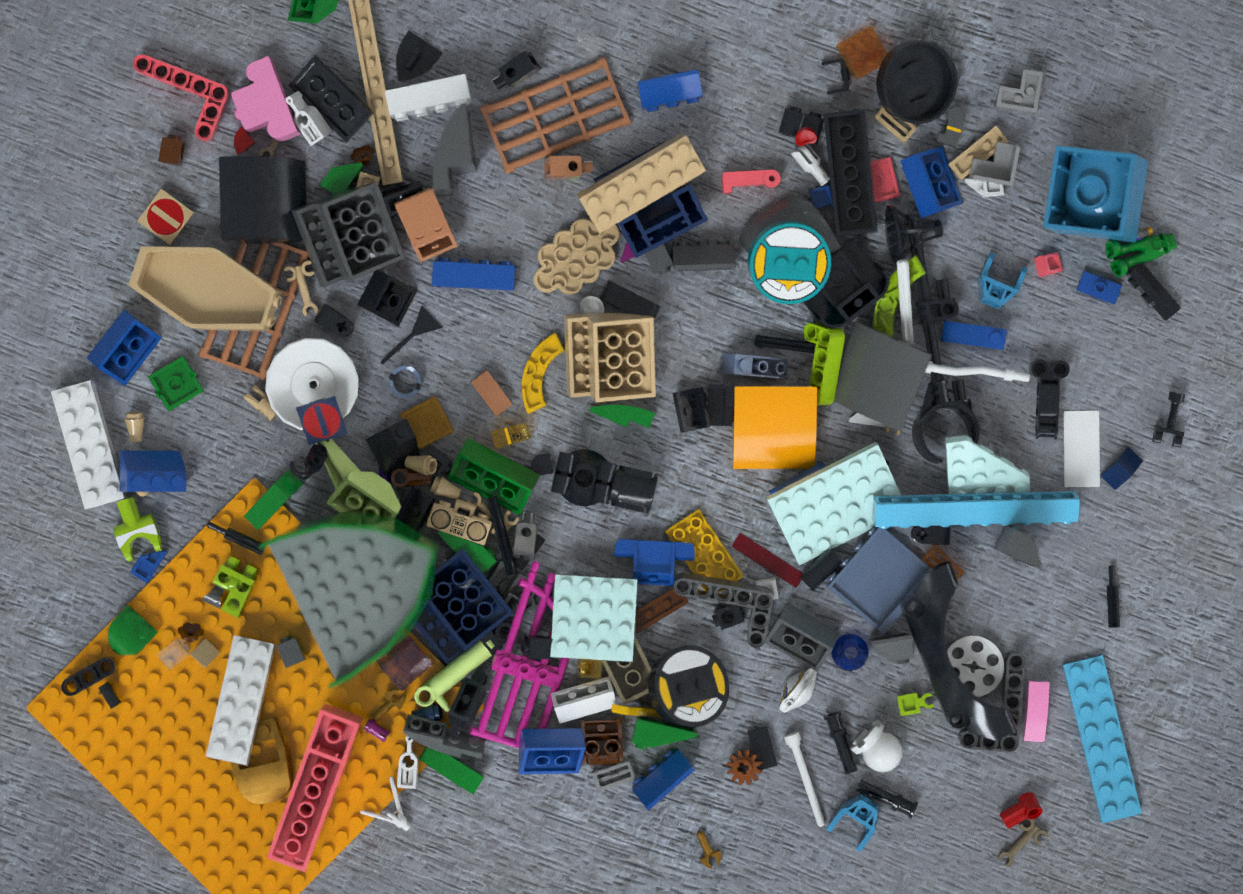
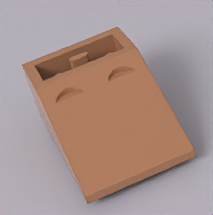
M432 187L394 203L420 262L458 247Z

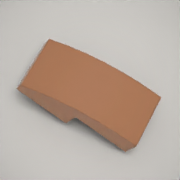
M487 370L470 381L495 416H498L512 405Z

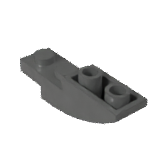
M407 715L403 733L416 742L457 758H461V754L482 758L486 739L465 732H461L458 738H454L448 733V723Z

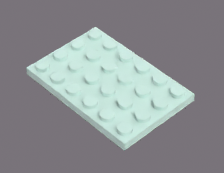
M874 442L767 496L766 499L797 563L801 565L823 554L827 549L831 550L871 530L875 525L872 519L873 496L901 495L877 442Z

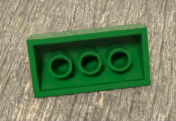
M467 438L447 479L480 494V496L486 499L497 496L500 506L520 516L540 474Z

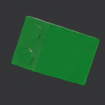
M637 716L632 743L635 744V748L647 750V747L653 748L697 737V730L678 728L667 722Z

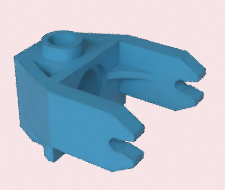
M990 252L978 278L979 302L995 309H1000L1019 292L1028 268H1021L1015 284L1010 287L988 276V271L995 256L994 253Z
M863 794L841 804L826 826V830L831 832L840 818L846 814L864 825L866 832L856 846V850L859 852L874 834L878 814V804Z

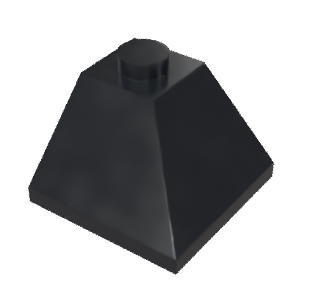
M406 418L366 439L384 476L405 466L407 456H420L416 436Z

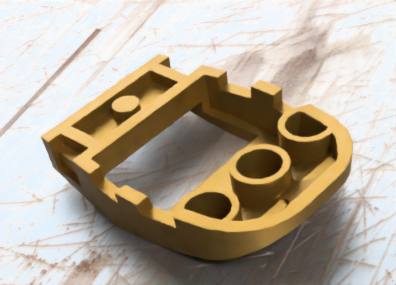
M276 717L258 722L254 743L275 739L280 761L240 769L239 764L230 762L242 796L251 803L266 804L284 798L292 787L291 756L285 744L284 736L280 733L276 724Z

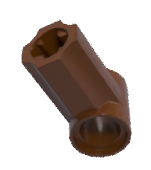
M410 468L397 469L391 475L392 483L396 487L432 484L431 474L426 476ZM399 472L406 475V481L403 484H398L394 480V476Z

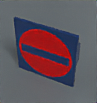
M335 396L296 407L308 445L348 434Z

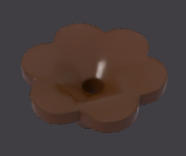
M365 145L362 148L354 149L350 158L357 163L362 162L363 165H368L376 151L375 148Z
M189 622L184 623L182 627L178 628V634L189 643L198 640L204 634V631L200 628L199 624H191Z

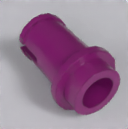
M369 719L363 728L366 730L365 733L372 734L383 743L391 732L377 724L375 719Z

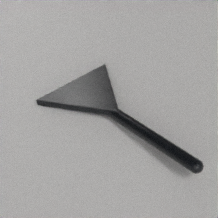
M421 306L411 334L381 360V364L389 360L414 336L442 328L423 306Z

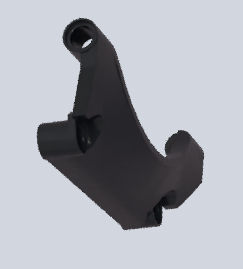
M946 561L934 566L933 570L926 572L912 591L914 597L906 596L902 599L900 604L902 612L946 721L954 728L960 729L967 726L970 733L992 740L1010 736L1018 731L1010 710L993 706L975 696L961 682L950 663L945 644V619L950 600L958 585V579L951 562ZM914 601L916 603L914 610L908 611V603ZM959 713L961 716L960 720L952 722L953 715Z

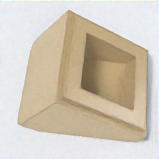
M205 638L190 655L206 668L218 656L220 651Z

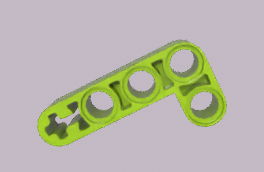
M808 323L803 329L804 337L807 341L816 344L809 387H817V406L831 405L835 399L845 334L841 328H829L821 323Z

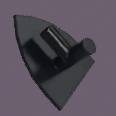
M408 31L398 48L396 56V70L399 81L410 80L426 73L438 61L442 52L411 31Z

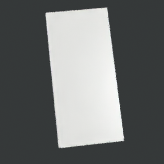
M1064 411V487H1100L1099 411Z

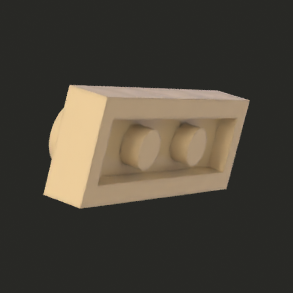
M994 126L952 160L948 166L962 180L970 173L972 158L987 160L994 154L996 142L1007 143L1009 141L999 128Z

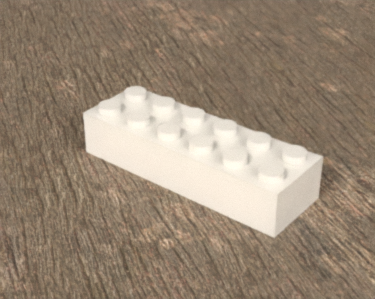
M89 380L51 391L84 509H91L128 498L126 492L119 491L120 469L95 382Z
M234 635L206 753L207 757L246 766L249 765L276 648L275 644Z

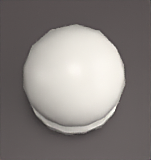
M876 720L872 723L874 727L869 732L865 729L853 742L855 746H852L850 749L856 755L862 753L863 760L868 767L877 772L884 773L892 771L898 766L902 758V745L895 736L883 732L884 725L879 720Z

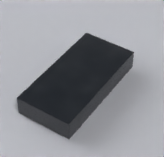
M767 726L747 731L753 755L758 754L755 760L763 762L758 768L764 770L778 766Z

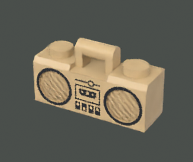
M457 499L455 507L451 508V503L440 500L439 503L435 502L433 504L426 526L481 545H486L493 522L489 520L490 516L478 513V516L474 515L477 505ZM458 509L470 511L469 516L458 513Z

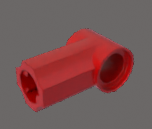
M1027 792L1019 797L1016 804L1000 812V817L1009 829L1025 819L1032 820L1038 818L1043 810L1035 794Z

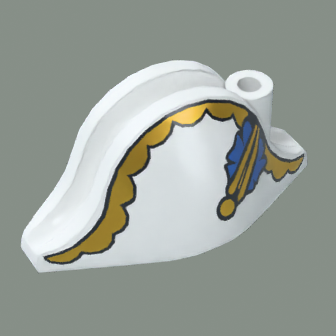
M808 668L786 680L779 704V709L783 713L800 707L811 699L817 671Z

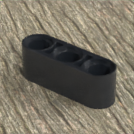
M609 280L599 298L628 314L652 316L653 320H655L661 306Z
M112 656L104 657L66 678L61 684L62 692L67 696H73L110 676L118 669L117 660ZM105 660L110 661L112 664L110 672L103 669ZM87 671L94 673V680L92 682L85 678ZM69 681L76 683L77 688L74 692L70 691L67 687Z

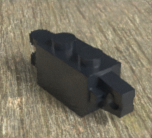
M480 668L475 670L471 679H464L449 710V724H451L448 733L454 738L459 737L462 729H470L487 694L485 686L488 679L485 671Z

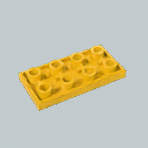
M699 509L665 531L672 542L691 543L694 546L695 561L684 560L693 574L731 581H738L744 577ZM701 584L704 591L708 589L707 585ZM720 588L718 590V593H720L726 588Z

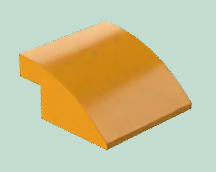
M734 387L733 469H809L815 466L817 387Z

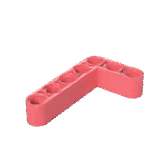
M141 54L136 56L133 60V67L138 73L206 99L195 127V135L203 142L213 140L230 98L229 90L220 83L147 55ZM147 60L148 67L140 70V61ZM161 67L167 68V74L164 77L158 76V70ZM184 74L186 75V82L180 85L177 83V77ZM201 81L205 82V89L201 92L196 91V84ZM218 89H224L225 92L221 99L215 98V92ZM210 108L217 109V115L214 118H209L207 115ZM203 127L210 128V134L207 137H201L200 130Z

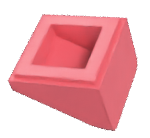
M1058 251L1034 258L1039 277L1063 271Z

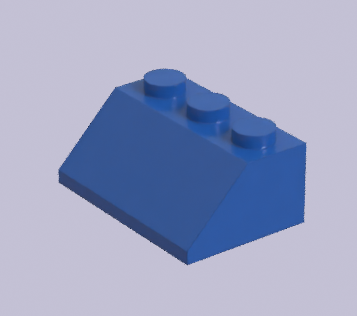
M698 69L639 81L637 84L642 110L647 109L648 113L658 111L660 106L667 105V108H674L684 101H687V104L697 103L699 98L703 96Z
M943 146L917 153L900 161L921 218L963 204L951 168L948 166L949 163Z
M123 310L87 356V359L98 369L125 386L162 337L132 314Z
M120 450L119 491L186 492V469L181 452Z
M582 728L522 729L519 739V774L579 773L586 748Z
M673 748L670 749L663 756L665 759L660 764L655 762L648 769L649 773L645 777L641 775L633 782L632 791L648 811L695 770L693 764L679 748L675 751Z

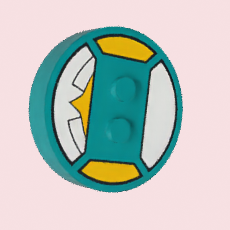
M780 221L763 229L752 242L747 258L748 272L756 288L770 300L781 304H798L809 300L823 288L831 270V255L823 237L812 227L798 221Z

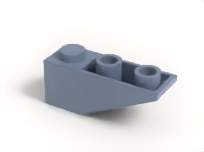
M723 354L722 374L787 379L788 359Z

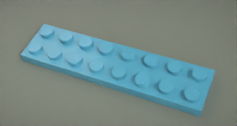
M1103 655L1062 664L1101 823L1142 814Z

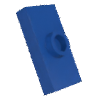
M1083 271L1076 291L1115 305L1122 285Z

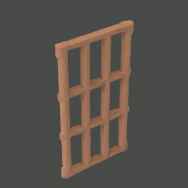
M605 57L599 58L596 62L563 75L562 73L559 77L530 89L521 90L522 92L493 104H485L480 107V112H482L506 174L514 172L516 168L546 156H552L553 153L583 141L588 142L590 141L589 139L631 124V119H629ZM604 68L608 79L572 94L570 93L566 82ZM563 84L567 96L533 109L529 97ZM612 87L616 98L578 112L574 101ZM525 99L529 111L495 125L491 124L488 114ZM566 104H571L574 115L542 128L540 127L536 116ZM619 105L623 117L589 131L585 130L582 122L583 119ZM531 118L533 119L537 130L499 144L495 133ZM578 122L582 131L581 134L548 147L544 135ZM536 138H541L544 149L507 163L503 154L504 151Z
M244 240L240 241L234 258L240 264L248 246ZM283 243L261 244L252 272L259 276L270 244L281 247L269 284L276 288L289 250L301 254L297 266L310 259L307 251ZM297 278L291 281L287 292L278 289L281 291V295L286 297L274 330L264 331L272 334L259 372L247 367L260 331H251L240 365L228 361L238 331L229 332L222 355L218 358L209 355L217 330H209L198 356L214 360L266 380V373L278 340L282 337L281 332L292 301L296 298Z

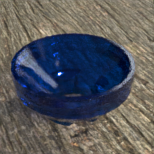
M844 634L837 639L831 654L834 663L838 667L846 671H853L865 664L869 651L866 642L860 636ZM848 647L856 649L857 655L855 658H846L845 650Z

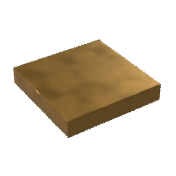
M437 396L400 413L402 420L406 418L416 436L419 450L454 432Z

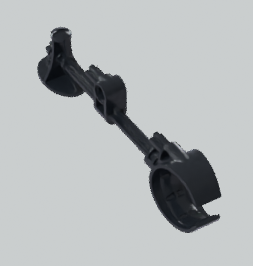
M892 205L886 207L884 220L888 250L895 264H897L898 260H903L911 251L912 257L917 255L926 274L916 280L919 301L915 305L919 307L917 316H920L921 320L918 321V324L922 325L924 329L927 352L932 353L930 361L933 364L941 365L935 325L937 322L955 318L958 315L959 306L955 298L950 296L948 279L936 280L939 300H932L922 243L931 239L941 238L943 235V225L940 220H920L918 213L905 215ZM898 215L907 220L908 230L905 229ZM919 223H934V227L920 228ZM935 232L934 236L924 239L921 237L922 233ZM908 235L910 239V247L903 254L906 238ZM944 305H947L950 308L949 315L944 313ZM931 372V381L928 383L921 412L913 423L912 439L916 450L924 459L938 464L942 463L943 459L933 455L927 448L924 440V425L933 411L947 408L956 412L967 426L968 437L976 444L979 441L980 428L972 410L971 399L966 398L964 379L952 381L954 401H951L947 394L950 390L946 388L948 380H945L941 373Z

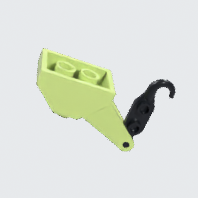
M332 439L318 442L310 448L304 459V472L298 471L294 466V462H290L291 472L299 479H308L312 474L319 472L323 464H325L336 489L329 497L327 504L340 513L352 511L394 518L401 508L391 484L374 472H361Z

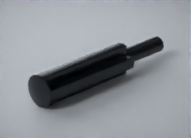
M212 522L207 524L208 528L223 534L225 539L257 554L262 555L266 547L261 549L259 546L263 543L231 528H222Z
M1114 565L1109 566V586H1107L1109 628L1120 627L1118 585H1115Z

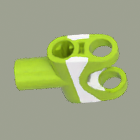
M134 496L116 502L124 523L113 526V531L118 546L128 562L134 560L133 544L139 537L148 539L153 544L156 552L161 551V536L153 514L149 513L141 516Z

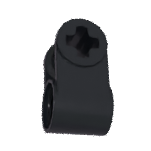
M326 304L322 305L313 320L320 326L344 337L351 335L354 330V324L351 320ZM346 323L348 330L341 332L342 328L339 325Z
M932 525L927 528L914 526L910 534L913 541L917 543L950 545L951 526L941 527L939 525ZM920 529L926 533L925 536H922L921 540L916 535L917 532H920Z

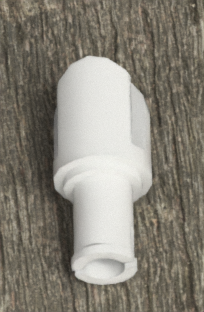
M809 144L799 146L796 151L791 153L805 173L811 172L820 186H823L830 180L829 175L820 165V157Z

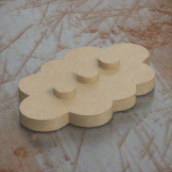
M583 218L576 220L571 225L570 230L559 231L555 235L553 243L545 244L539 249L538 261L542 267L534 275L536 288L544 293H550L559 288L564 294L574 295L582 289L583 283L595 282L599 277L600 270L611 268L615 262V252L612 246L616 244L620 236L618 226L615 224L599 234L593 223Z

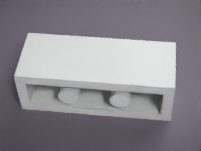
M609 676L551 693L559 723L612 708V704H618Z

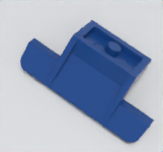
M620 539L616 542L614 557L634 558L633 579H637V584L673 586L675 560L695 561L694 546L691 543Z

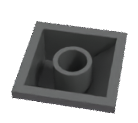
M909 633L868 639L870 645L891 660L897 661V664L908 663L909 659L914 658L912 635Z

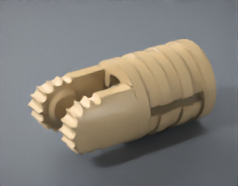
M254 385L252 390L261 401L258 402L250 394H246L243 398L272 422L278 415L271 408L267 394L257 385Z

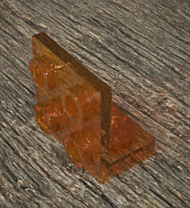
M872 26L836 46L855 81L877 70L885 56L889 53L885 51Z

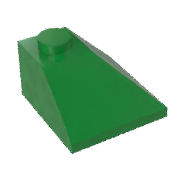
M292 0L288 21L317 24L336 10L339 0Z

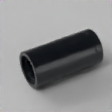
M827 549L800 578L811 590L815 591L842 562L830 549Z

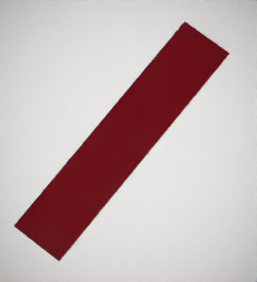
M739 533L731 546L795 588H797L802 580L800 578L803 574L802 572Z

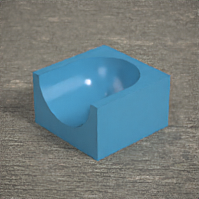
M1056 146L1043 227L1059 234L1136 243L1149 161L1130 153Z

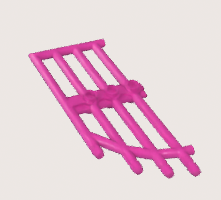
M533 561L531 564V570L528 573L527 579L522 577L519 579L518 585L524 588L503 651L497 649L492 660L491 669L496 670L489 695L478 728L471 727L469 730L470 735L519 748L521 731L527 728L541 684L551 687L538 729L547 728L554 707L551 693L559 691L569 658H561L559 666L554 667L548 665L549 659H540V662L528 659L523 656V653L522 656L511 654L531 591L541 598L529 635H537L547 604L553 611L554 599L550 594L555 582V574L549 573L544 589L535 585L536 572L539 569V562ZM551 626V629H550V632H549V635H548V636L551 637V638H552V626ZM506 673L515 677L497 732L486 731V727L503 675ZM522 679L533 681L515 738L504 736Z

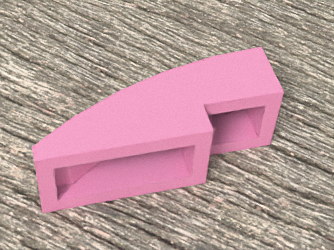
M1027 680L1024 741H1045L1050 682Z

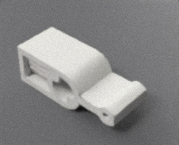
M299 91L286 98V103L291 105L296 113L294 116L295 124L310 146H313L332 133V130L314 106H307Z
M406 736L407 751L399 759L397 788L416 789L419 759L418 755L412 751L414 740ZM405 756H411L410 758L414 760V764L408 766L407 762L404 761Z

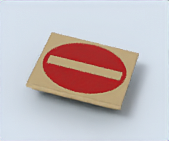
M160 189L137 222L171 245L194 212L163 189Z

